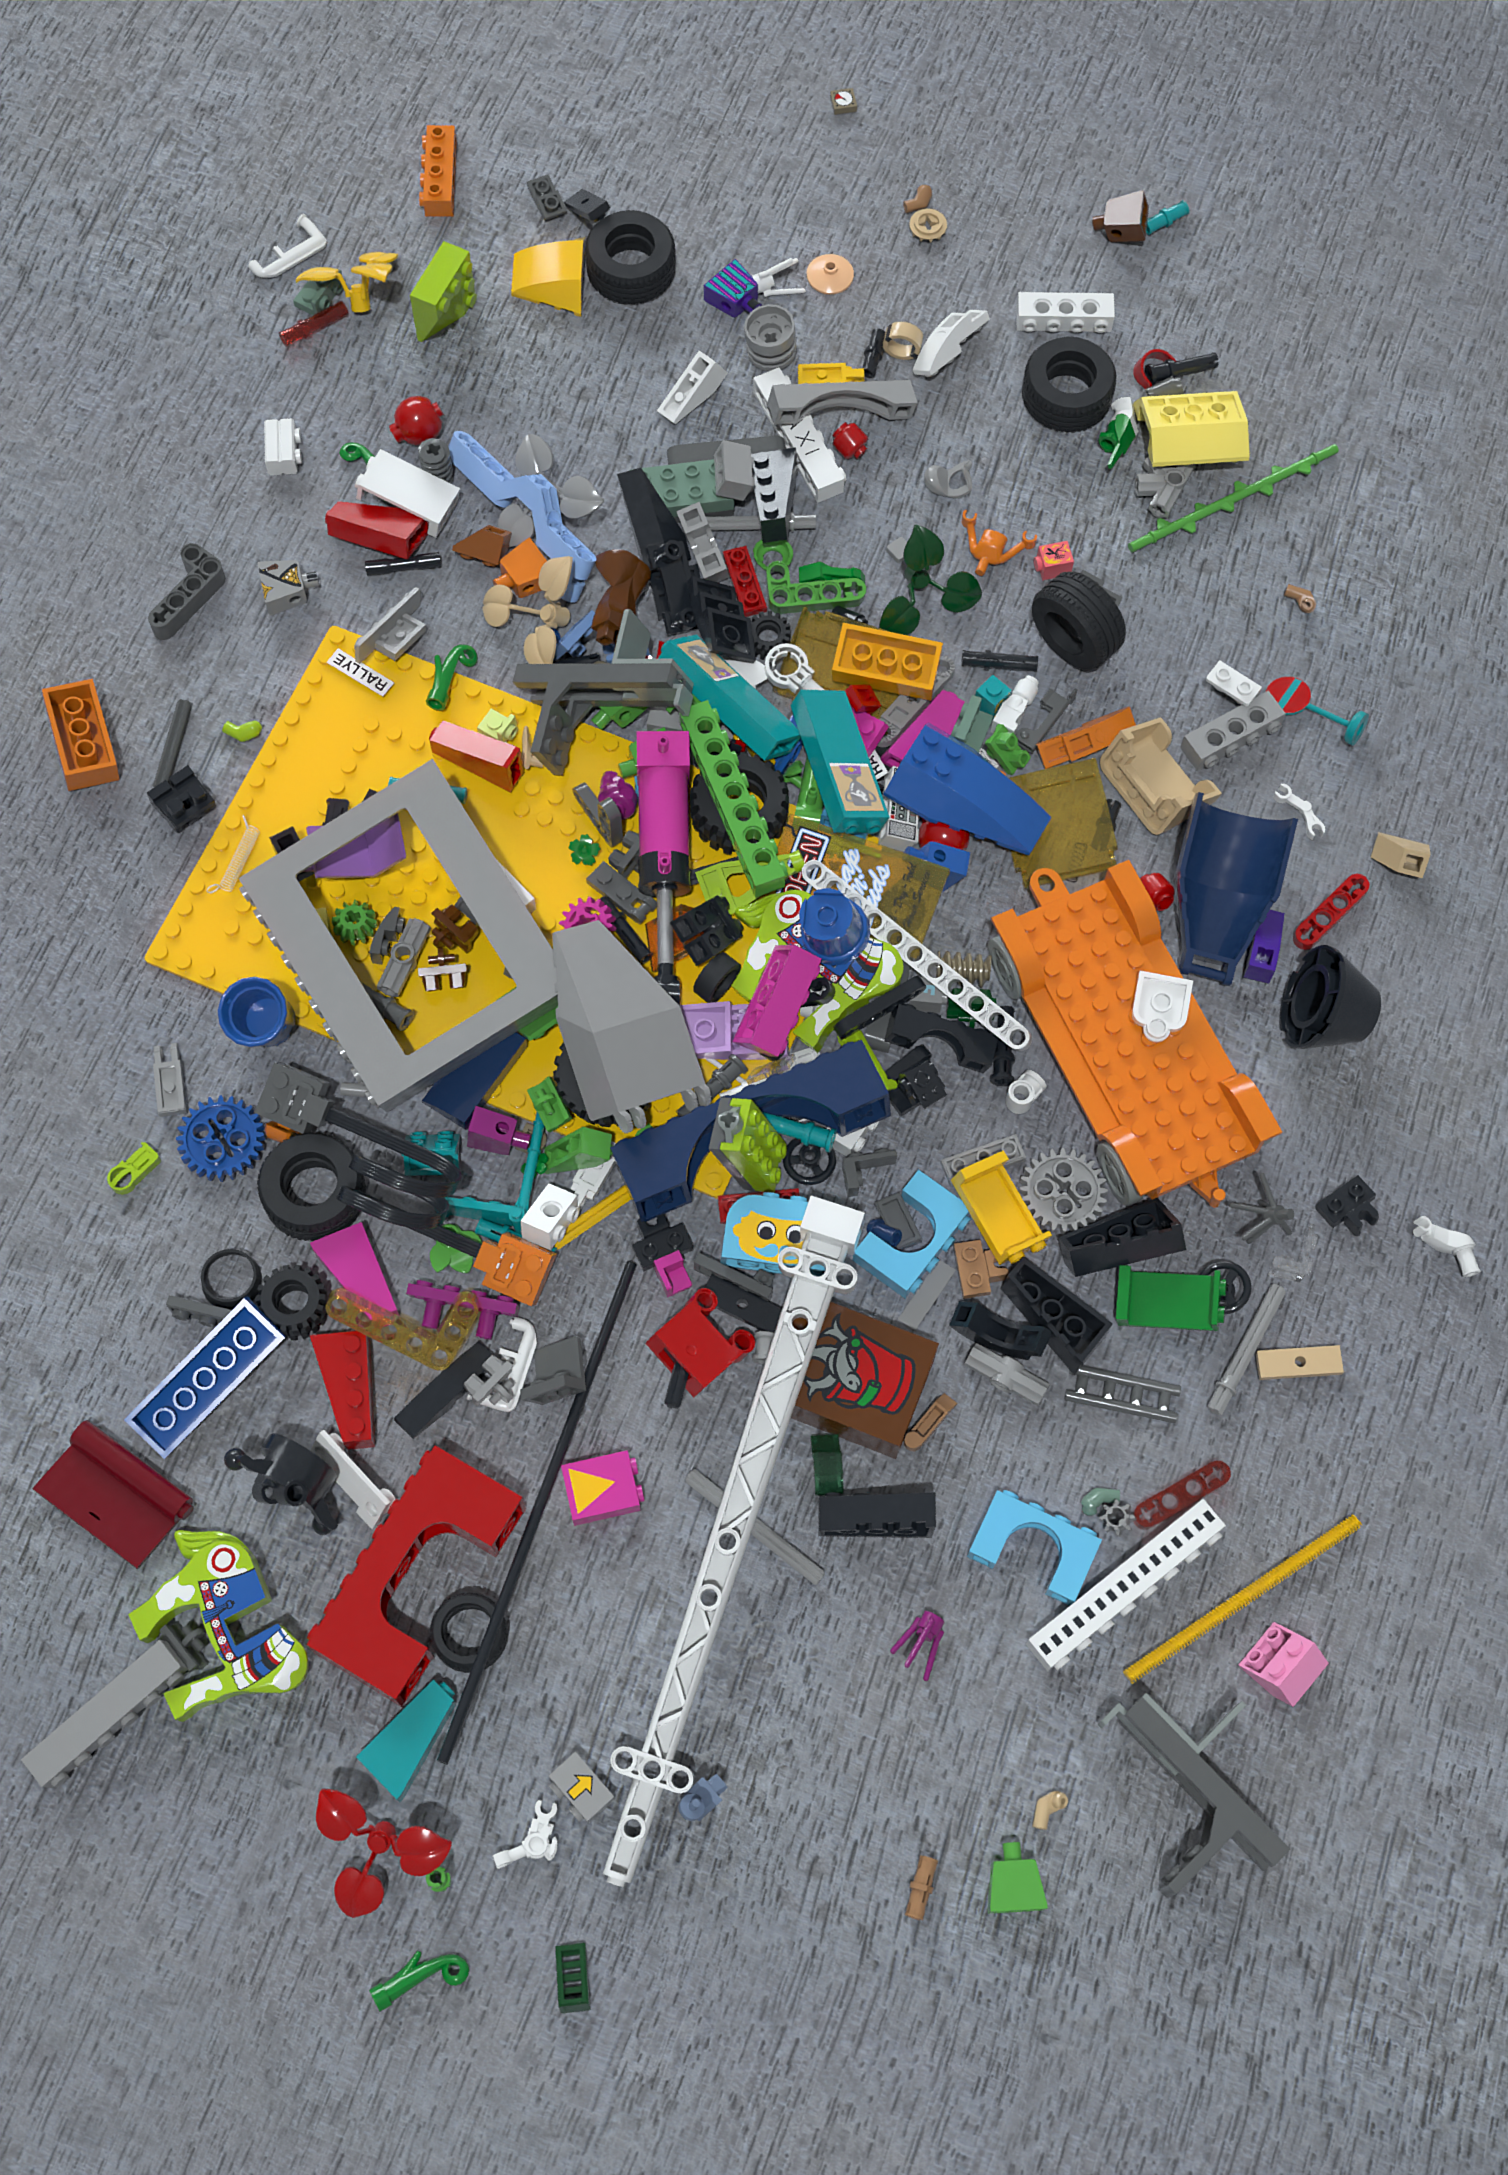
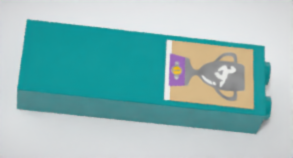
M697 634L673 640L670 639L663 644L658 659H673L694 683L692 694L701 702L708 700L711 708H716L720 720L758 756L766 761L791 753L801 738L798 728L718 654L709 652L706 644Z
M800 690L790 706L833 833H879L890 817L846 692L835 690Z

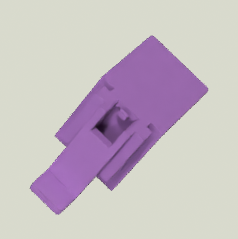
M398 813L303 872H314L315 878L376 877L406 858ZM322 826L306 827L307 835L313 833Z

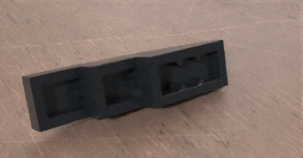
M479 1341L475 1343L417 1394L394 1417V1421L412 1439L417 1437L453 1408L455 1401L467 1393L464 1383L471 1375L475 1374L480 1378L487 1373L482 1368V1365L493 1354Z

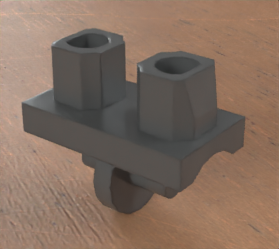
M628 830L622 840V845L629 849L628 852L625 854L618 849H614L608 858L609 864L626 879L633 870L638 873L639 834Z
M176 1623L172 1626L165 1624L159 1630L162 1635L158 1640L167 1641L188 1668L183 1674L184 1676L194 1670L203 1669L209 1664L200 1652L205 1648L201 1641L206 1633L203 1628L193 1631L189 1624L182 1628L179 1623Z

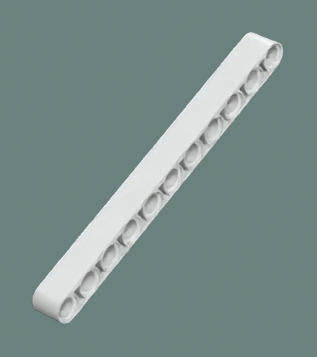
M810 860L804 864L802 876L816 890L831 888L834 884H841V893L846 898L852 901L861 900V908L868 917L869 923L873 917L881 916V925L875 929L870 927L871 934L878 940L891 944V935L900 932L902 934L901 942L892 946L897 949L901 958L1008 1046L1016 1051H1024L1030 1047L1032 1036L1023 1025L824 864L817 860ZM817 867L821 868V876L818 879L811 880V871ZM914 949H921L923 953L921 959L916 962L911 961V952ZM935 965H941L943 968V973L938 978H932L930 975V971ZM957 981L962 982L964 986L963 991L958 995H953L951 993L952 984ZM976 998H982L984 1000V1007L980 1011H973L971 1009L972 1001ZM996 1015H1003L1005 1018V1023L1001 1028L992 1027V1019ZM1018 1031L1024 1032L1026 1036L1024 1043L1014 1045L1012 1042L1013 1035Z

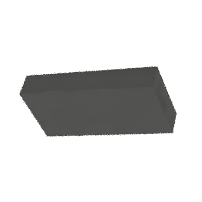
M900 1192L875 1202L877 1212L885 1224L902 1232V1239L895 1246L896 1250L902 1251L922 1242L923 1239Z

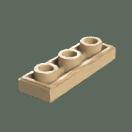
M1340 1345L1261 1350L1255 1353L1259 1380L1342 1375L1344 1373ZM1295 1361H1300L1303 1367L1297 1366Z

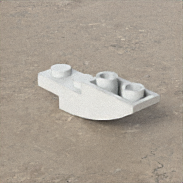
M969 310L966 313H951L946 317L924 344L915 362L913 373L931 377L939 372L938 370L944 365L953 362L954 358L962 352L960 343L966 341V337L973 332L979 331L982 325L990 320L988 312L984 310Z

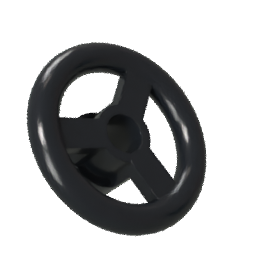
M794 1138L786 1146V1156L783 1158L784 1169L791 1179L803 1185H816L824 1182L832 1175L836 1167V1153L833 1147L830 1153L827 1152L828 1165L823 1172L818 1165L821 1158V1147L812 1144L808 1146L803 1145L799 1155H791L793 1150L802 1144L800 1139ZM811 1155L814 1159L809 1161L805 1157ZM803 1164L812 1170L815 1177H805L798 1174L792 1165Z
M1217 1261L1206 1266L1199 1275L1209 1276L1212 1272L1219 1269L1230 1270L1224 1278L1229 1289L1226 1291V1296H1221L1220 1302L1227 1303L1228 1306H1225V1314H1231L1240 1310L1248 1302L1252 1290L1251 1280L1247 1272L1240 1265L1230 1261ZM1239 1275L1243 1282V1293L1236 1302L1234 1299L1236 1290L1233 1281Z

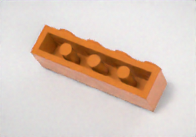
M427 125L426 135H422V148L425 150V154H421V166L425 170L424 173H420V185L424 189L423 192H419L420 207H424L425 217H453L457 150L455 125Z

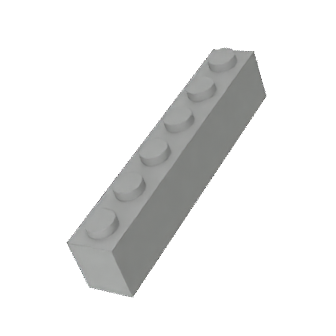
M158 1640L21 1759L41 1787L57 1788L68 1780V1773L75 1767L80 1768L88 1763L92 1758L91 1753L99 1746L103 1748L115 1739L114 1733L122 1726L126 1728L138 1719L137 1713L144 1707L149 1708L157 1703L161 1698L160 1693L167 1687L172 1688L180 1683L184 1678L183 1674L188 1668L167 1641Z

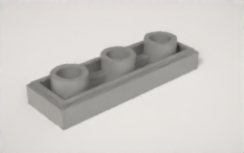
M1014 1134L942 1159L940 1163L950 1187L954 1186L951 1179L961 1169L981 1161L980 1157L987 1158L1004 1150L1009 1158L1003 1165L1004 1168L1025 1161L1026 1156L1017 1135Z

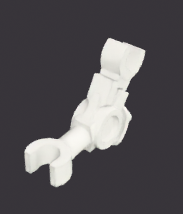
M538 1800L536 1802L535 1813L537 1819H532L531 1828H529L525 1840L522 1841V1845L493 1855L497 1869L503 1868L527 1856V1859H539L545 1856L548 1861L554 1858L557 1851V1838L553 1837L552 1844H549L548 1838L554 1827V1824L549 1822L557 1814V1804L553 1803L551 1812L544 1814L540 1810L542 1801Z

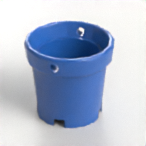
M831 888L816 890L813 892L814 895L802 902L799 911L802 942L808 952L822 959L820 963L831 966L847 964L858 958L867 947L871 934L869 919L859 905L846 898L839 890Z
M255 976L240 979L230 985L220 999L218 1007L219 1024L225 1035L236 1044L248 1047L277 1046L289 1038L292 1026H295V1012L292 1006L286 1000L280 988L268 979Z

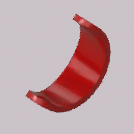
M1153 349L1144 354L1133 368V375L1137 383L1145 389L1152 387L1151 382L1144 373V361L1153 358L1163 362L1171 359L1175 362L1176 360L1171 354L1161 349Z

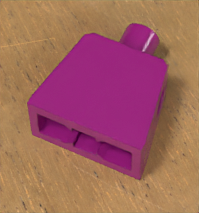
M475 1106L468 1129L467 1147L509 1155L512 1146L527 1150L531 1134L517 1131V1120L515 1118Z

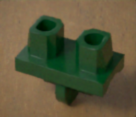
M953 988L952 994H960L963 988ZM990 989L979 990L996 1004V998H992ZM948 997L946 1018L968 1022V1027L974 1028L975 1022L979 1021ZM976 998L971 1003V1009L976 1012L984 1007V1000L982 998Z

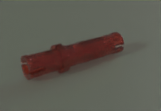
M339 301L305 320L300 319L296 321V324L279 332V337L286 347L303 337L306 339L314 331L347 316V307L343 301Z

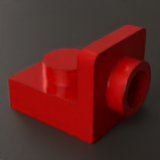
M870 684L850 685L845 690L849 703L856 712H866L871 715L881 706Z

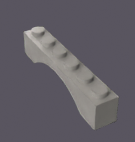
M910 380L772 385L767 401L774 424H797L805 416L815 411L837 406L865 409L888 420L911 419L917 405Z

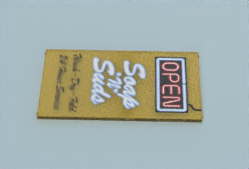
M789 814L787 818V823L777 847L778 854H776L784 855L799 850L804 863L810 860L821 862L922 945L947 877L950 874L949 868L851 834H846L845 832L833 833L831 827L793 814ZM788 860V866L793 868L791 860ZM817 867L811 871V880L818 879L821 876V868ZM801 871L785 880V887L769 892L761 898L789 890H802L814 895L813 892L816 889L805 881ZM834 884L831 889L841 892V884ZM861 900L853 901L860 907L862 906ZM875 916L871 919L870 927L872 929L878 928L881 925V916ZM900 932L893 933L890 937L891 945H897L902 940ZM870 934V938L877 939L872 934ZM914 949L910 957L917 959L921 949Z

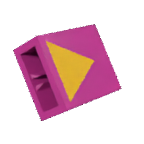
M628 1450L561 1465L574 1526L641 1511L639 1502H644L641 1485H635L633 1475L638 1474L635 1457L629 1458Z

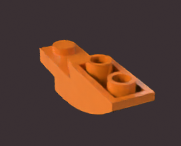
M1130 706L1083 723L1079 728L1037 743L1036 747L1043 767L1047 769L1068 760L1072 762L1109 746L1121 730L1136 726Z

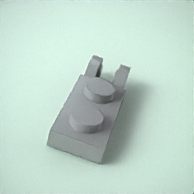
M177 1043L171 1044L170 1053L172 1061L168 1062L163 1061L164 1054L161 1046H154L155 1064H153L159 1117L187 1113L183 1070Z

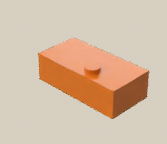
M93 679L42 689L45 708L68 791L118 781L117 763Z

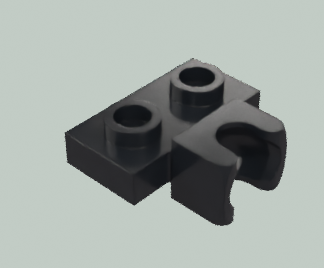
M1359 1175L1318 1202L1315 1207L1317 1212L1332 1228L1344 1221V1225L1354 1236H1360V1230L1363 1225L1360 1220H1365L1374 1226L1379 1219L1378 1211L1370 1204L1375 1199L1376 1193Z
M664 1214L657 1216V1224L652 1227L646 1225L645 1221L641 1222L640 1218L637 1220V1228L643 1240L632 1244V1248L643 1272L654 1268V1260L679 1250L681 1255L694 1250L682 1223L669 1228Z

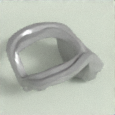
M964 461L950 470H946L938 465L930 466L924 474L927 488L937 495L949 498H961L967 495L972 489V478L968 471L972 467V461ZM962 471L967 484L958 489H950V479L957 472Z

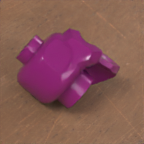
M606 771L603 773L600 781L599 802L608 797L612 798L621 813V819L630 818L634 814L638 802L636 792L622 777L617 776V772Z

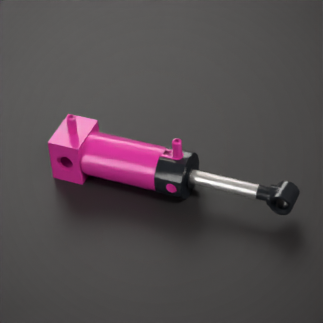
M637 731V785L639 790L638 890L646 896L657 897L658 975L654 979L680 1006V983L678 977L674 975L673 927L670 922L673 921V897L685 895L691 890L688 806L690 770L689 731Z

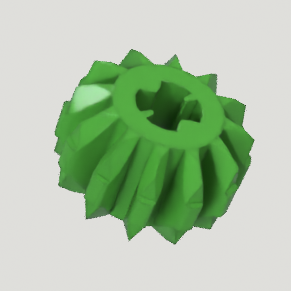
M356 900L350 906L344 902V909L336 908V917H332V924L335 926L333 929L334 934L340 936L343 943L350 940L351 945L355 946L357 940H361L365 944V936L373 937V929L377 928V921L374 919L376 917L375 912L372 909L369 910L366 902L360 906Z

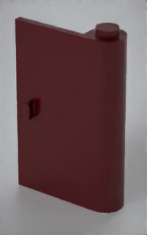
M85 1420L72 1433L70 1447L32 1489L138 1569L181 1519L185 1520L191 1514L194 1508L192 1506L193 1498L90 1421Z

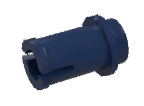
M872 1219L867 1225V1233L872 1232L891 1246H897L902 1239V1232L886 1225L882 1219Z

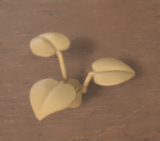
M573 557L553 558L543 564L539 573V587L541 590L546 591L544 597L551 604L543 606L541 610L511 604L513 593L505 585L491 587L484 596V617L487 623L493 627H501L508 621L510 609L538 614L543 622L546 623V625L536 627L535 633L529 634L525 639L524 655L529 664H553L556 651V635L551 628L556 629L557 626L564 627L570 620L569 610L566 607H562L561 603L556 601L562 598L567 589Z

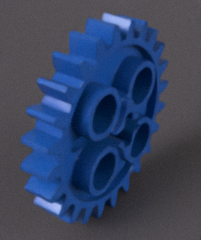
M220 1095L218 1102L214 1103L212 1098L208 1097V1105L204 1106L199 1101L198 1111L192 1108L189 1109L192 1115L191 1118L182 1117L186 1126H179L177 1128L179 1133L182 1134V1136L176 1137L178 1144H181L177 1150L179 1154H184L181 1159L184 1164L189 1163L187 1167L191 1172L197 1169L198 1177L201 1178L206 1173L208 1180L212 1181L214 1176L217 1175L220 1182H223L224 1176L228 1174L231 1180H234V1172L238 1171L243 1176L245 1175L243 1167L247 1166L253 1169L251 1160L261 1159L256 1151L265 1149L264 1145L260 1142L266 1140L265 1134L261 1132L265 1127L263 1123L259 1122L261 1120L260 1116L253 1114L254 1109L251 1105L245 1108L244 1100L241 1099L236 1104L234 1097L231 1096L225 1102L222 1095ZM224 1118H232V1121L229 1124H220ZM209 1120H213L221 1135L234 1153L233 1157L228 1156L220 1140L209 1125ZM202 1131H208V1132H209L208 1135H207L205 1138H202V1139H198V1138H197V1135H198L200 1132H202ZM237 1139H246L241 1146H234V1142ZM213 1153H222L221 1157L217 1160H210Z

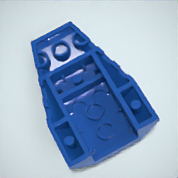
M927 723L923 727L883 793L887 798L929 822L937 824L939 821L950 825L949 828L959 832L962 829L974 833L976 838L982 840L985 837L996 841V845L1026 855H1030L1052 818L1027 793L989 763L974 748L931 723Z

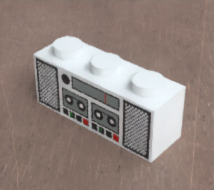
M893 766L884 776V791L898 767ZM883 795L882 797L890 818L879 831L878 846L905 851L908 846L912 847L918 843L919 829L917 827L920 816Z

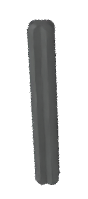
M180 699L177 701L153 787H156L165 780L170 784L169 777L173 774L192 708L191 703L187 700Z

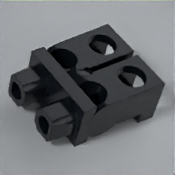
M716 895L670 922L682 943L700 932H704V934L684 946L696 966L714 957L736 939L743 936L741 931L744 927L739 919H732L728 912L730 904L726 897Z

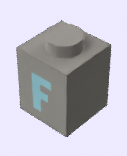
M920 977L927 988L920 995L910 1000L909 1004L915 1006L916 1010L940 1013L942 1004L947 1005L948 996L925 977Z

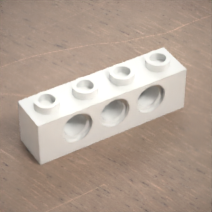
M1018 292L1016 303L1017 331H1072L1076 333L1112 331L1115 318L1114 293Z

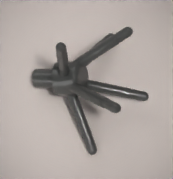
M1260 1173L1259 1176L1269 1204L1261 1199L1258 1200V1204L1264 1208L1233 1202L1229 1204L1231 1208L1263 1214L1264 1221L1242 1236V1240H1247L1248 1244H1251L1274 1224H1280L1288 1235L1292 1234L1285 1220H1292L1294 1218L1293 1209H1285L1281 1205H1276L1264 1173Z

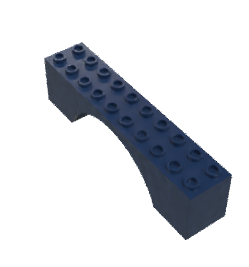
M862 1040L848 1042L834 1052L822 1053L813 1061L806 1064L799 1063L793 1066L791 1070L782 1074H773L766 1081L757 1085H748L740 1092L731 1096H722L731 1099H750L759 1110L775 1116L803 1118L814 1121L829 1129H836L837 1134L841 1137L891 1116L889 1093ZM720 1098L715 1103L696 1107L687 1115L673 1117L659 1127L647 1128L640 1135L631 1139H622L610 1147L617 1169L641 1222H647L660 1214L668 1213L692 1202L693 1187L698 1170L710 1152L709 1145Z

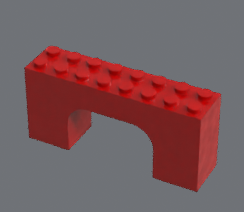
M436 1445L431 1451L427 1450L419 1462L421 1466L416 1475L412 1474L404 1485L403 1489L405 1492L401 1499H395L388 1510L390 1516L384 1525L380 1523L372 1535V1544L368 1550L364 1548L357 1557L356 1564L358 1565L352 1575L348 1573L344 1577L339 1587L342 1590L336 1600L332 1598L323 1611L325 1617L319 1625L315 1624L307 1636L309 1640L307 1646L317 1656L400 1707L404 1706L434 1658L428 1647L390 1625L387 1618L388 1603L420 1551L429 1540L438 1535L455 1534L492 1556L497 1557L526 1511L522 1496Z

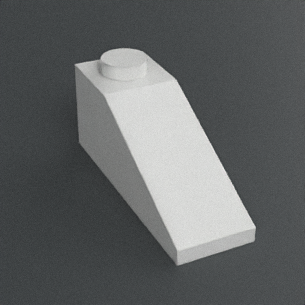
M698 351L657 411L674 424L678 423L716 391L728 372L714 360Z

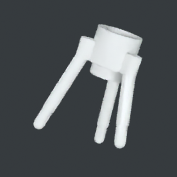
M790 258L766 271L752 275L758 284V294L763 293L765 298L771 295L805 293L806 290L804 288L771 290V287L775 285L772 275L796 264L798 259Z

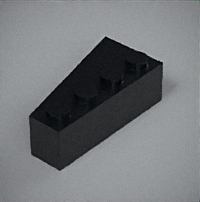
M1158 1197L1058 1237L1064 1264L1075 1277L1187 1250L1182 1224Z
M1025 1257L1009 1273L1001 1288L1032 1326H1044L1052 1332L1047 1344L1074 1376L1103 1341L1113 1325L1112 1322Z

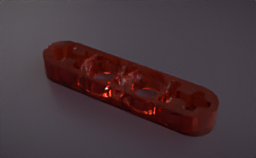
M1213 1461L1143 1501L1133 1512V1515L1137 1518V1520L1133 1521L1134 1524L1142 1530L1151 1529L1222 1488L1231 1477L1229 1466L1222 1461ZM1212 1468L1216 1471H1223L1222 1481L1214 1478L1207 1484L1204 1480L1213 1473ZM1187 1482H1197L1201 1487V1493L1196 1496L1189 1494L1186 1490ZM1165 1495H1172L1177 1499V1507L1175 1509L1164 1507L1162 1498ZM1155 1501L1159 1511L1151 1516V1522H1148L1146 1519L1141 1520L1139 1518L1142 1514L1141 1510L1143 1509L1145 1512L1153 1510L1155 1505L1152 1502Z

